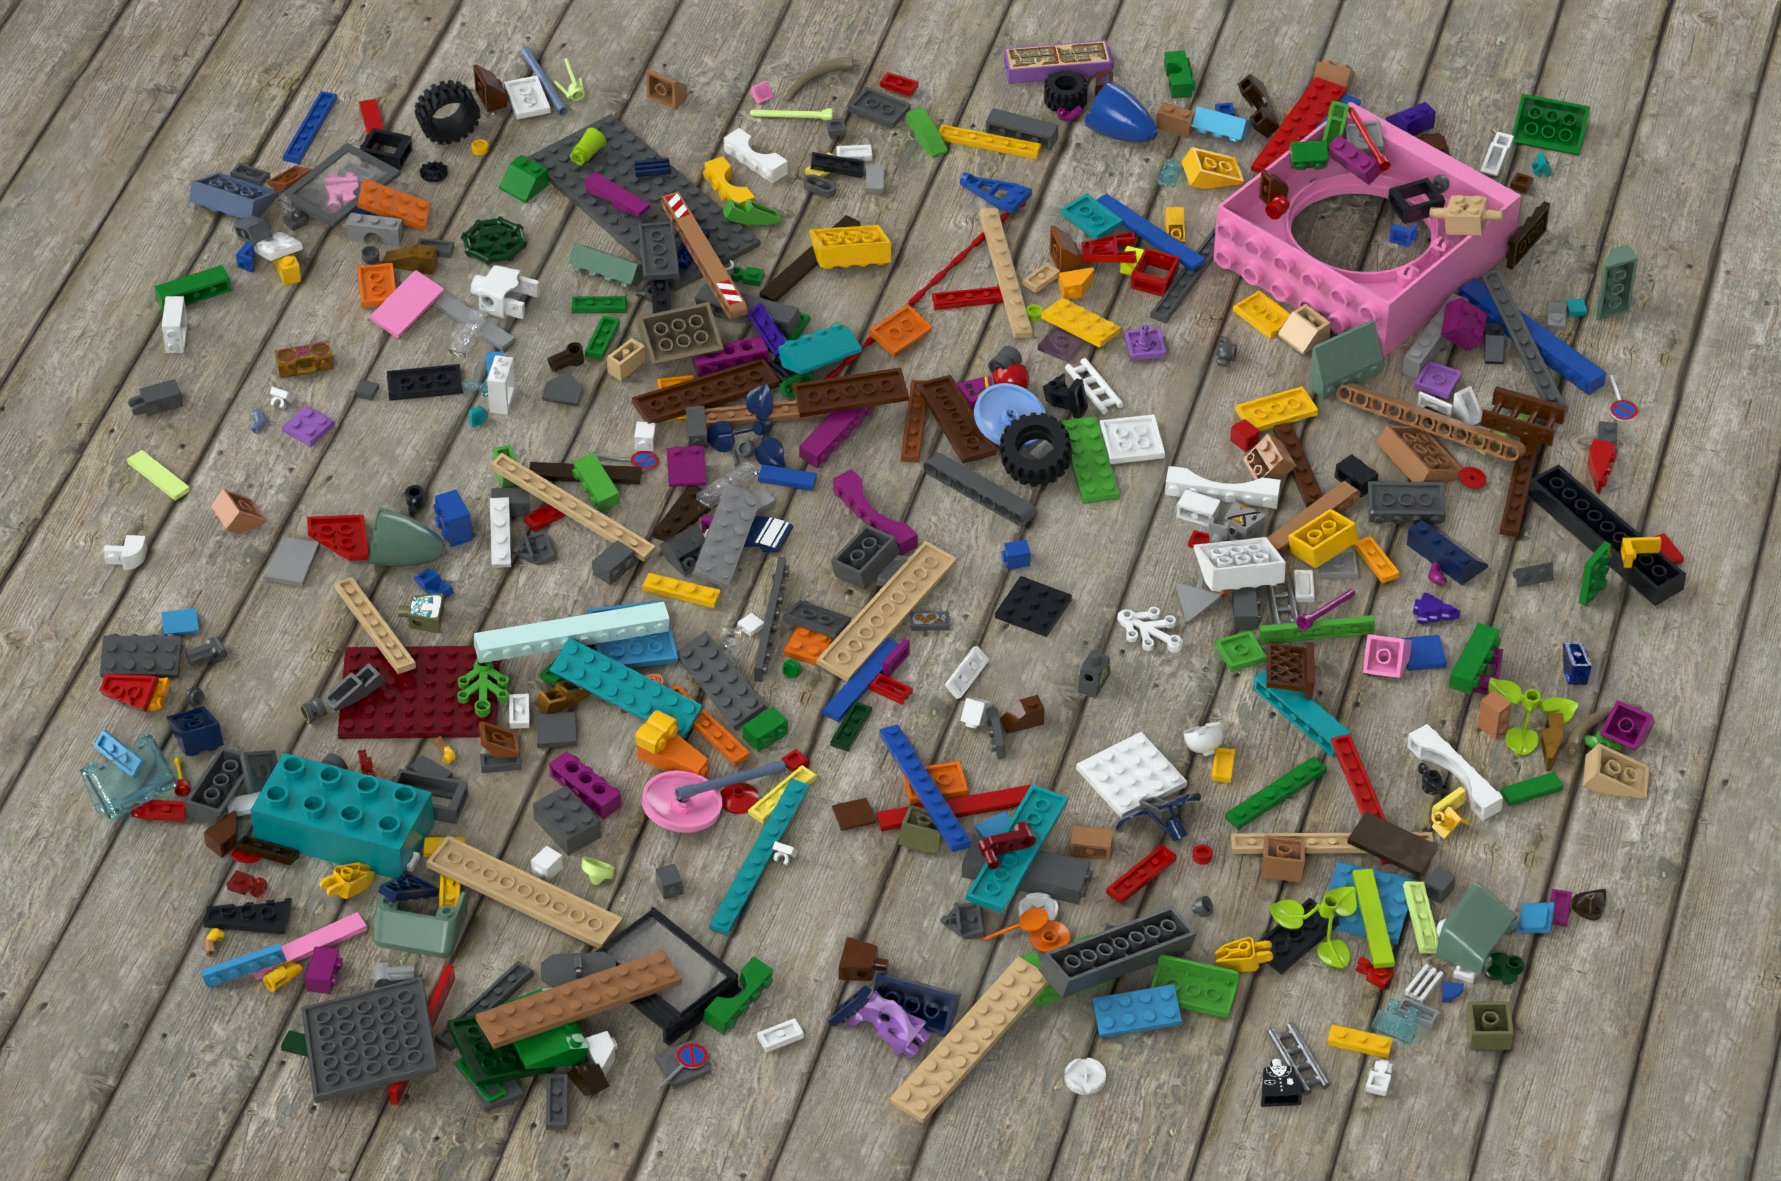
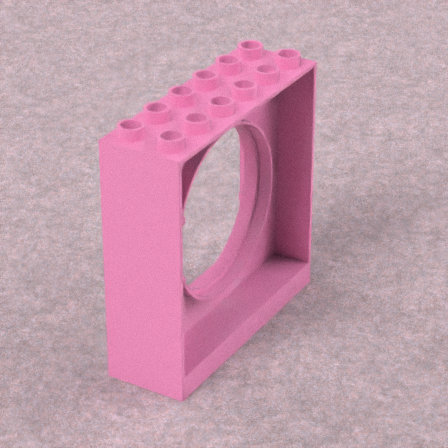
M1349 102V107L1355 108L1362 122L1380 120L1385 150L1380 151V153L1389 159L1391 163L1390 168L1381 172L1368 185L1333 160L1329 151L1328 164L1323 169H1291L1290 153L1288 150L1265 168V170L1275 174L1288 185L1287 200L1290 204L1289 209L1277 220L1271 219L1266 214L1265 207L1267 205L1259 198L1260 172L1217 206L1214 261L1221 268L1230 269L1242 276L1250 285H1257L1268 291L1278 301H1285L1297 309L1307 304L1331 323L1330 330L1337 335L1370 320H1374L1384 359L1434 317L1452 293L1458 295L1459 287L1473 278L1478 280L1481 274L1489 271L1506 256L1509 250V246H1507L1508 240L1517 232L1521 195L1360 106ZM1349 112L1347 113L1345 125L1354 124ZM1326 121L1300 142L1322 141ZM1345 127L1342 135L1344 139H1346ZM1365 153L1375 160L1373 153ZM1437 175L1446 176L1450 183L1449 188L1445 192L1440 193L1445 199L1444 208L1448 206L1451 196L1462 195L1487 197L1489 210H1503V220H1487L1482 236L1446 234L1445 219H1431L1430 217L1422 219L1431 232L1429 248L1420 257L1408 264L1379 272H1356L1327 265L1305 252L1295 241L1291 232L1292 221L1297 214L1310 204L1321 199L1341 194H1369L1388 199L1390 188L1428 178L1433 184V179ZM1426 194L1405 199L1410 206L1430 201Z

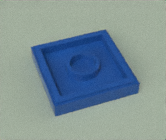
M1440 635L1401 638L1412 640L1410 660L1407 664L1408 671L1446 668L1447 661Z

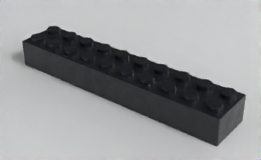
M1559 464L1530 480L1528 496L1593 553L1604 541L1611 544L1610 553L1612 555L1608 566L1654 606L1684 590L1686 573L1660 551L1659 553L1636 554V560H1633L1632 568H1624L1621 556L1623 538L1643 536Z

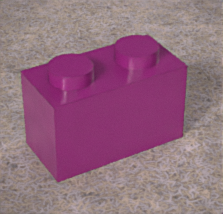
M314 947L305 976L307 991L331 994L333 986H337L338 970H341L343 966V958H340L339 949Z

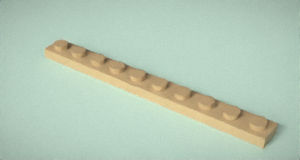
M980 208L979 216L1013 337L1032 338L1033 332L998 209Z
M501 453L491 463V470L612 543H615L617 540L633 549L635 557L644 562L655 551V545L505 454Z
M1411 832L1433 843L1432 832ZM1351 833L1231 834L1232 854H1263L1265 835L1305 840V854L1367 853L1347 843Z

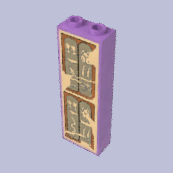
M1106 40L1004 48V64L1009 83L1045 81L1050 74L1053 75L1054 72L1062 70L1077 72L1083 78L1096 77V71L1111 72V68H1114L1113 58H1110L1111 48L1107 47Z

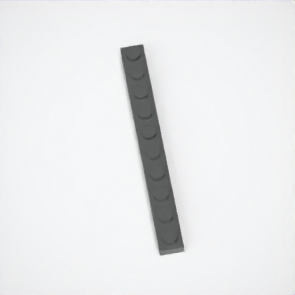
M1499 269L1481 274V279L1540 399L1566 406Z

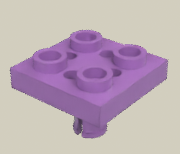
M1146 324V329H1144V325H1141L1139 330L1124 331V339L1130 361L1166 358V349L1160 328H1152Z

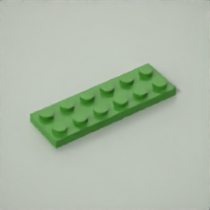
M1096 416L1062 420L1061 422L1064 424L1065 429L1068 430L1071 439L1072 460H1070L1082 504L1119 499L1120 493Z

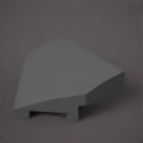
M569 372L546 382L542 399L548 402L579 406L583 389Z
M546 530L529 536L524 533L523 540L512 551L513 554L536 565L556 560Z
M955 902V907L951 912L940 919L942 924L963 939L985 937L982 908L980 905L972 902L959 905Z

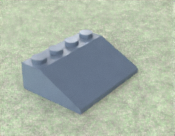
M217 172L192 181L189 201L195 203L198 207H208L213 212H224L229 217L243 219L249 215L260 217L277 198L279 191Z

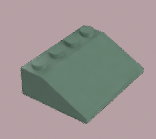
M1370 320L1313 346L1309 387L1321 399L1334 395L1342 385L1347 383L1357 384L1382 372L1383 357L1374 320Z

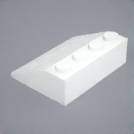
M1267 537L1194 545L1205 583L1211 591L1220 592L1225 589L1238 590L1243 587L1256 588L1261 585L1274 586L1284 583L1286 562Z

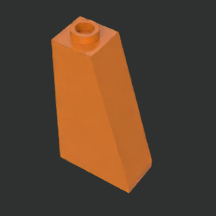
M677 734L675 737H671L667 741L665 748L657 754H653L637 745L638 759L662 770L688 771L701 775L704 778H707L710 773L708 758Z

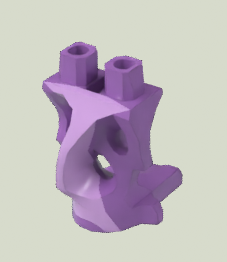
M875 990L869 997V1002L862 1009L859 1008L847 1021V1024L855 1027L861 1021L872 1022L877 1029L876 1034L890 1044L896 1056L903 1052L906 1056L912 1058L920 1049L912 1040L915 1039L922 1045L930 1036L923 1028L926 1023L925 1020L907 1013L894 1000L882 998ZM882 1014L888 1015L889 1018H890V1020H889V1021H884V1020H882V1019H881V1015H882Z

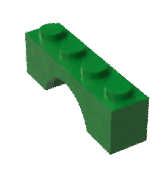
M753 956L741 969L739 981L744 991L733 998L717 996L705 1009L703 1022L721 1034H724L727 1029L731 1030L735 1026L737 1018L740 1015L744 1016L749 1009V1005L759 999L761 991L764 988L768 989L773 982V969Z

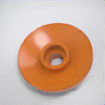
M1048 920L1047 924L1040 930L1029 932V941L1035 949L1046 953L1069 944L1070 933L1062 923Z

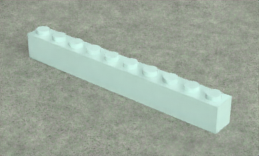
M658 602L474 633V647L479 663L561 650L568 638L587 646L668 632L670 618L665 603Z

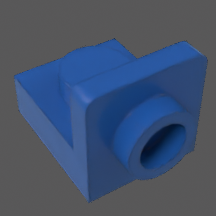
M1413 223L1411 228L1392 224L1389 242L1410 248L1412 242H1416L1418 238L1417 224Z
M247 241L237 252L238 268L249 272L254 271L253 260L256 255L254 243Z

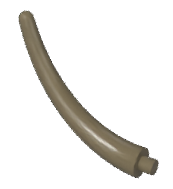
M853 56L841 57L814 66L794 82L785 96L786 100L790 101L803 85L820 75L839 70H853V67H859V60H853Z
M1628 704L1632 707L1642 710V706L1640 704ZM1613 707L1587 716L1572 729L1565 744V750L1570 756H1575L1580 751L1584 736L1595 725L1606 720Z

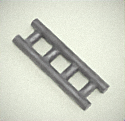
M1286 571L1284 583L1277 584L1285 585L1286 591L1274 592L1273 586L1265 585L1273 625L1296 623V619L1299 617L1291 576ZM1276 599H1288L1289 605L1277 606ZM1279 613H1291L1292 619L1280 620Z
M1289 1022L1286 1025L1287 1031L1278 1034L1274 1028L1269 1029L1267 1034L1286 1066L1294 1067L1304 1095L1311 1093L1309 1088L1311 1086L1320 1084L1323 1089H1327L1330 1086L1329 1081L1293 1022ZM1293 1038L1297 1046L1286 1049L1282 1041ZM1302 1053L1306 1061L1295 1064L1291 1056ZM1311 1068L1315 1076L1305 1080L1300 1071Z

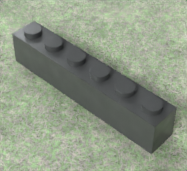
M704 284L695 297L696 304L709 302L713 315L729 319L710 286ZM740 293L746 303L748 312L759 303H763L783 334L792 336L802 321L799 308ZM748 315L732 319L754 326Z

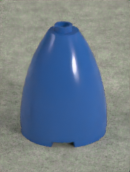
M1113 81L1111 84H1105L1093 100L1095 103L1092 106L1091 113L1088 112L1086 116V127L1099 134L1121 141L1149 142L1154 140L1158 133L1156 131L1157 127L1145 107L1131 93Z

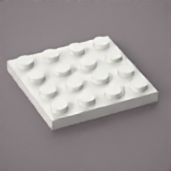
M1142 732L1076 764V770L1121 819L1132 812L1141 810L1140 800L1156 796L1163 799L1187 787V780Z

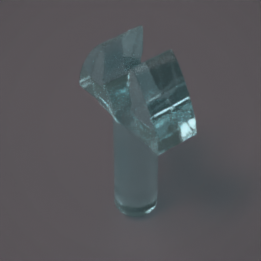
M486 378L484 383L463 381L462 388L481 390L482 397H487L488 378Z

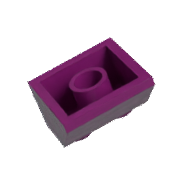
M694 445L691 447L675 446L666 448L669 487L706 485L704 446Z
M1617 700L1600 732V736L1636 751L1647 740L1655 720L1653 715Z

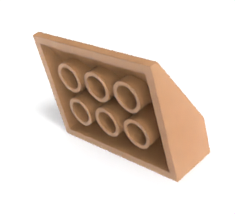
M1387 425L1377 441V444L1382 448V452L1387 454L1392 459V462L1412 482H1444L1445 484L1458 479L1459 472L1463 469L1460 463L1431 433L1412 426Z

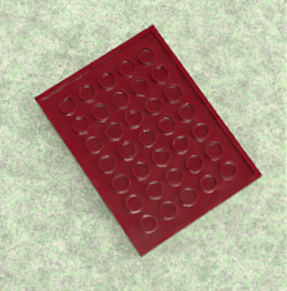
M474 646L404 647L415 661L416 669L397 674L378 647H345L343 679L351 672L356 675L369 663L381 674L386 682L358 702L340 709L338 739L437 738L439 736L442 738L480 737V721L497 726V695L487 689V701L490 702L491 712L487 717L481 718L475 713V703L479 701V689L469 696V702L463 704L458 701V692L465 690L459 688L458 678L472 671L474 663L478 659ZM501 660L492 661L494 669L500 673ZM480 675L470 681V685L476 682L479 679ZM488 675V679L497 685V680Z

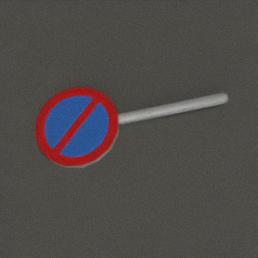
M649 451L636 452L631 458L596 455L597 458L631 462L632 466L642 467V471L652 470L658 465V457Z
M698 1044L682 1046L677 1051V1060L681 1065L660 1083L656 1090L659 1091L684 1067L696 1069L705 1065L708 1059L706 1049Z

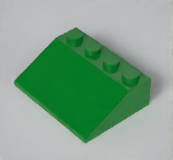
M1522 93L1512 132L1514 143L1579 155L1588 127L1590 106Z
M551 988L539 989V990H537V991L531 992V993H529V994H526V995L521 996V997H519V998L513 999V1000L508 1001V1002H506V1003H503V1004H501V1005H504V1004H507V1003H510V1002H513V1001H516V1000L525 998V997H527V996H530V995H533V994H536V993H539V992H542V991H545V990H548V989H551ZM577 1021L513 1042L526 1069L573 1066L578 1062H584L590 1048Z

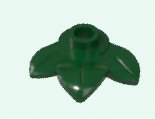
M1500 952L1491 953L1493 965L1487 969L1485 976L1492 980L1501 979L1504 985L1512 984L1517 980L1518 974L1524 971V962L1516 955L1508 956Z

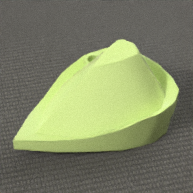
M587 856L583 857L581 867L588 874L592 884L599 885L605 879L613 878L615 868L612 865Z

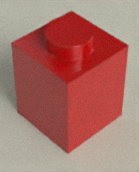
M1246 419L1235 423L1231 427L1230 441L1244 452H1247L1259 443L1260 430Z

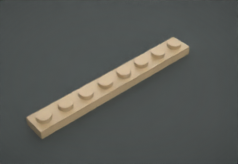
M350 577L335 582V589L397 674L416 669V663L355 580Z

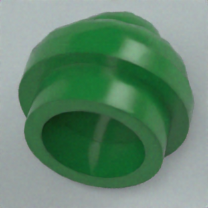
M789 659L783 664L782 672L787 678H797L802 672V667L798 661Z

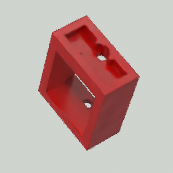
M1146 248L1131 275V288L1163 297L1179 271L1180 257ZM1149 265L1168 270L1169 273L1164 279L1146 274L1144 271Z

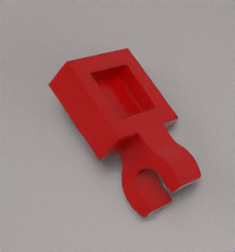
M1360 957L1357 962L1359 965L1356 971L1365 974L1366 981L1382 989L1386 987L1394 975V970L1388 967L1374 969L1373 965L1365 957Z

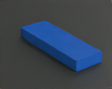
M763 464L758 476V482L812 491L817 479V473Z

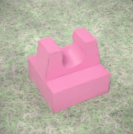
M763 81L751 87V97L755 99L757 104L773 98L768 81Z

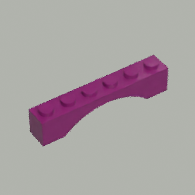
M852 469L833 478L832 489L835 496L839 497L846 507L850 508L857 518L861 519L865 524L896 537L900 552L898 555L902 556L918 548V534L907 523L889 519L879 514L870 506L863 494V480Z

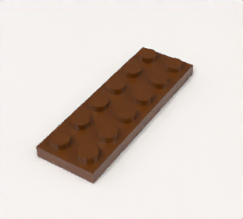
M901 367L792 384L800 418L909 401V394Z
M951 375L917 383V390L962 463L997 454V449L993 442L978 428L972 408Z

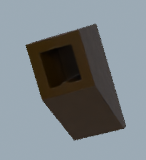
M581 1061L571 1066L572 1070L566 1073L584 1096H593L609 1087L608 1081L600 1065L597 1063H583Z

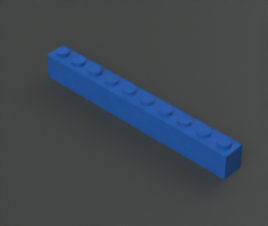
M1473 278L1459 287V296L1469 299L1471 304L1487 313V323H1503L1484 284ZM1519 310L1547 366L1588 395L1604 386L1606 378L1604 370ZM1503 323L1504 335H1506L1507 337L1510 338V336H1509V334H1508V332H1507V330H1506V327H1505V325H1504V323Z

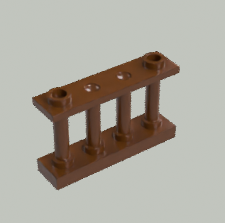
M1496 386L1492 405L1495 406L1492 411L1483 410L1481 426L1552 446L1555 429L1552 428L1555 423L1563 425L1567 406ZM1501 408L1512 410L1510 416L1499 414ZM1519 413L1530 415L1527 421L1516 419ZM1536 419L1547 420L1545 427L1534 424Z

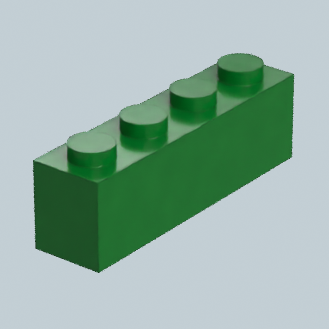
M220 265L154 286L156 300L164 312L165 297L184 296L186 306L230 292L231 284L227 272Z
M1481 623L1476 625L1450 673L1449 688L1470 695L1474 688H1478L1481 680L1480 676L1485 675L1488 667L1487 663L1492 662L1495 654L1494 650H1498L1502 639L1499 638V629Z

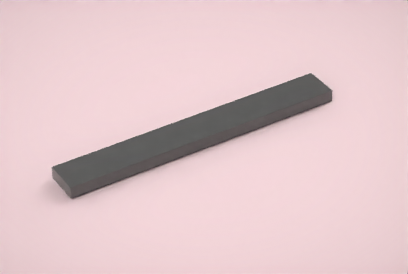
M1213 228L1196 251V253L1205 258V264L1194 271L1184 267L1151 311L1150 318L1167 323L1214 260L1215 228Z

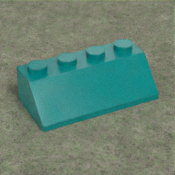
M841 323L831 324L829 328L818 329L813 334L802 335L800 339L789 340L784 345L778 346L782 367L801 375L862 352V348L850 328Z

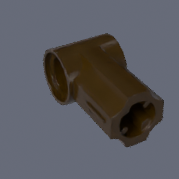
M578 342L570 343L566 350L548 357L547 361L551 370L555 372L569 365L576 367L584 363L582 345Z

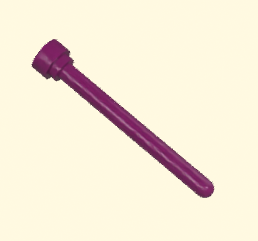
M1350 589L1313 613L1302 614L1296 619L1297 627L1302 631L1308 630L1313 626L1316 619L1355 595V591Z

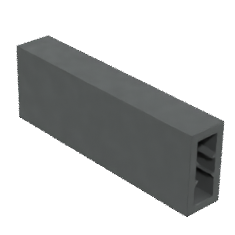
M973 835L971 847L968 848L962 862L963 878L975 880L984 866L986 860L980 853L978 842L986 837ZM1040 850L1017 890L1027 893H1046L1050 895V898L1079 905L1081 897L1086 895V883L1091 882L1093 871L1090 870L1089 861Z

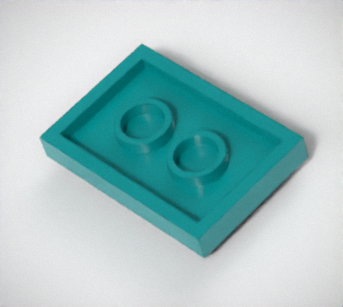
M1087 193L1061 208L1060 211L1062 216L1093 239L1102 238L1123 225L1121 218Z

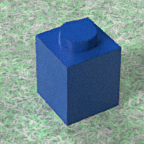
M1027 540L1004 543V551H1001V558L1003 563L1006 562L1008 570L1030 566L1031 552Z

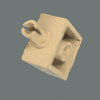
M1456 195L1451 196L1446 208L1431 207L1430 218L1445 219L1446 234L1482 236L1487 220H1503V210H1489L1487 197Z

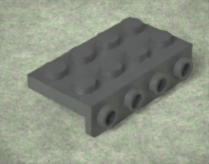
M1368 481L1369 522L1377 524L1384 522H1393L1395 524L1412 522L1416 524L1423 520L1432 524L1444 523L1446 518L1444 482Z
M110 634L109 636H103L100 676L105 677V674L179 678L181 648L183 647L182 638L174 634L167 636H158L156 634L148 636Z

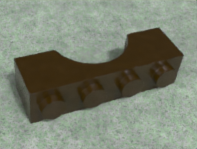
M1249 74L1238 83L1241 95L1248 101L1255 112L1250 117L1253 128L1268 138L1280 126L1264 83L1252 74Z

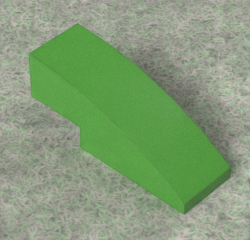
M1332 100L1322 141L1327 140V146L1338 135H1343L1349 109L1348 104Z
M922 107L906 113V123L914 131L915 139L932 158L948 153L937 128Z
M729 199L722 210L727 220L736 223L770 225L781 222L778 211L751 200H747L745 205Z

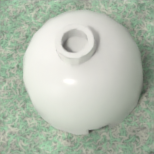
M1220 722L1205 724L1206 726H1196L1184 731V740L1189 749L1195 753H1203V756L1214 754V749L1221 745L1224 737Z

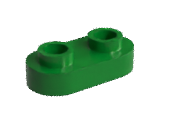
M810 372L802 375L796 373L784 380L780 385L781 394L786 398L794 397L792 384L802 383L801 378H803L804 382L814 381L813 375Z

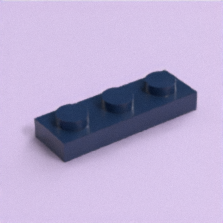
M865 985L838 1006L828 1022L833 1026L840 1022L844 1023L850 1015L853 1016L859 1008L862 1009L869 1002L870 999L867 997L872 990Z

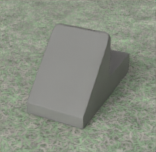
M1547 302V330L1565 331L1567 303Z

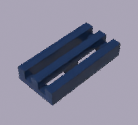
M669 158L634 161L636 177L671 174Z

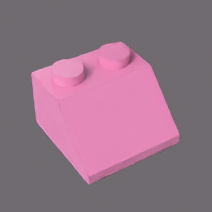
M1368 634L1363 673L1401 678L1410 660L1412 640Z

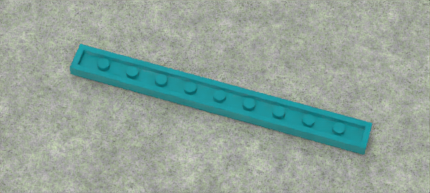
M791 778L710 922V930L725 936L729 935L775 852L772 849L775 841L780 843L807 795L810 787L809 784Z

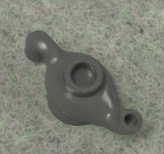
M1221 336L1220 342L1222 344L1217 345L1216 356H1219L1216 359V363L1219 366L1226 367L1227 361H1235L1237 344L1233 345L1229 338Z

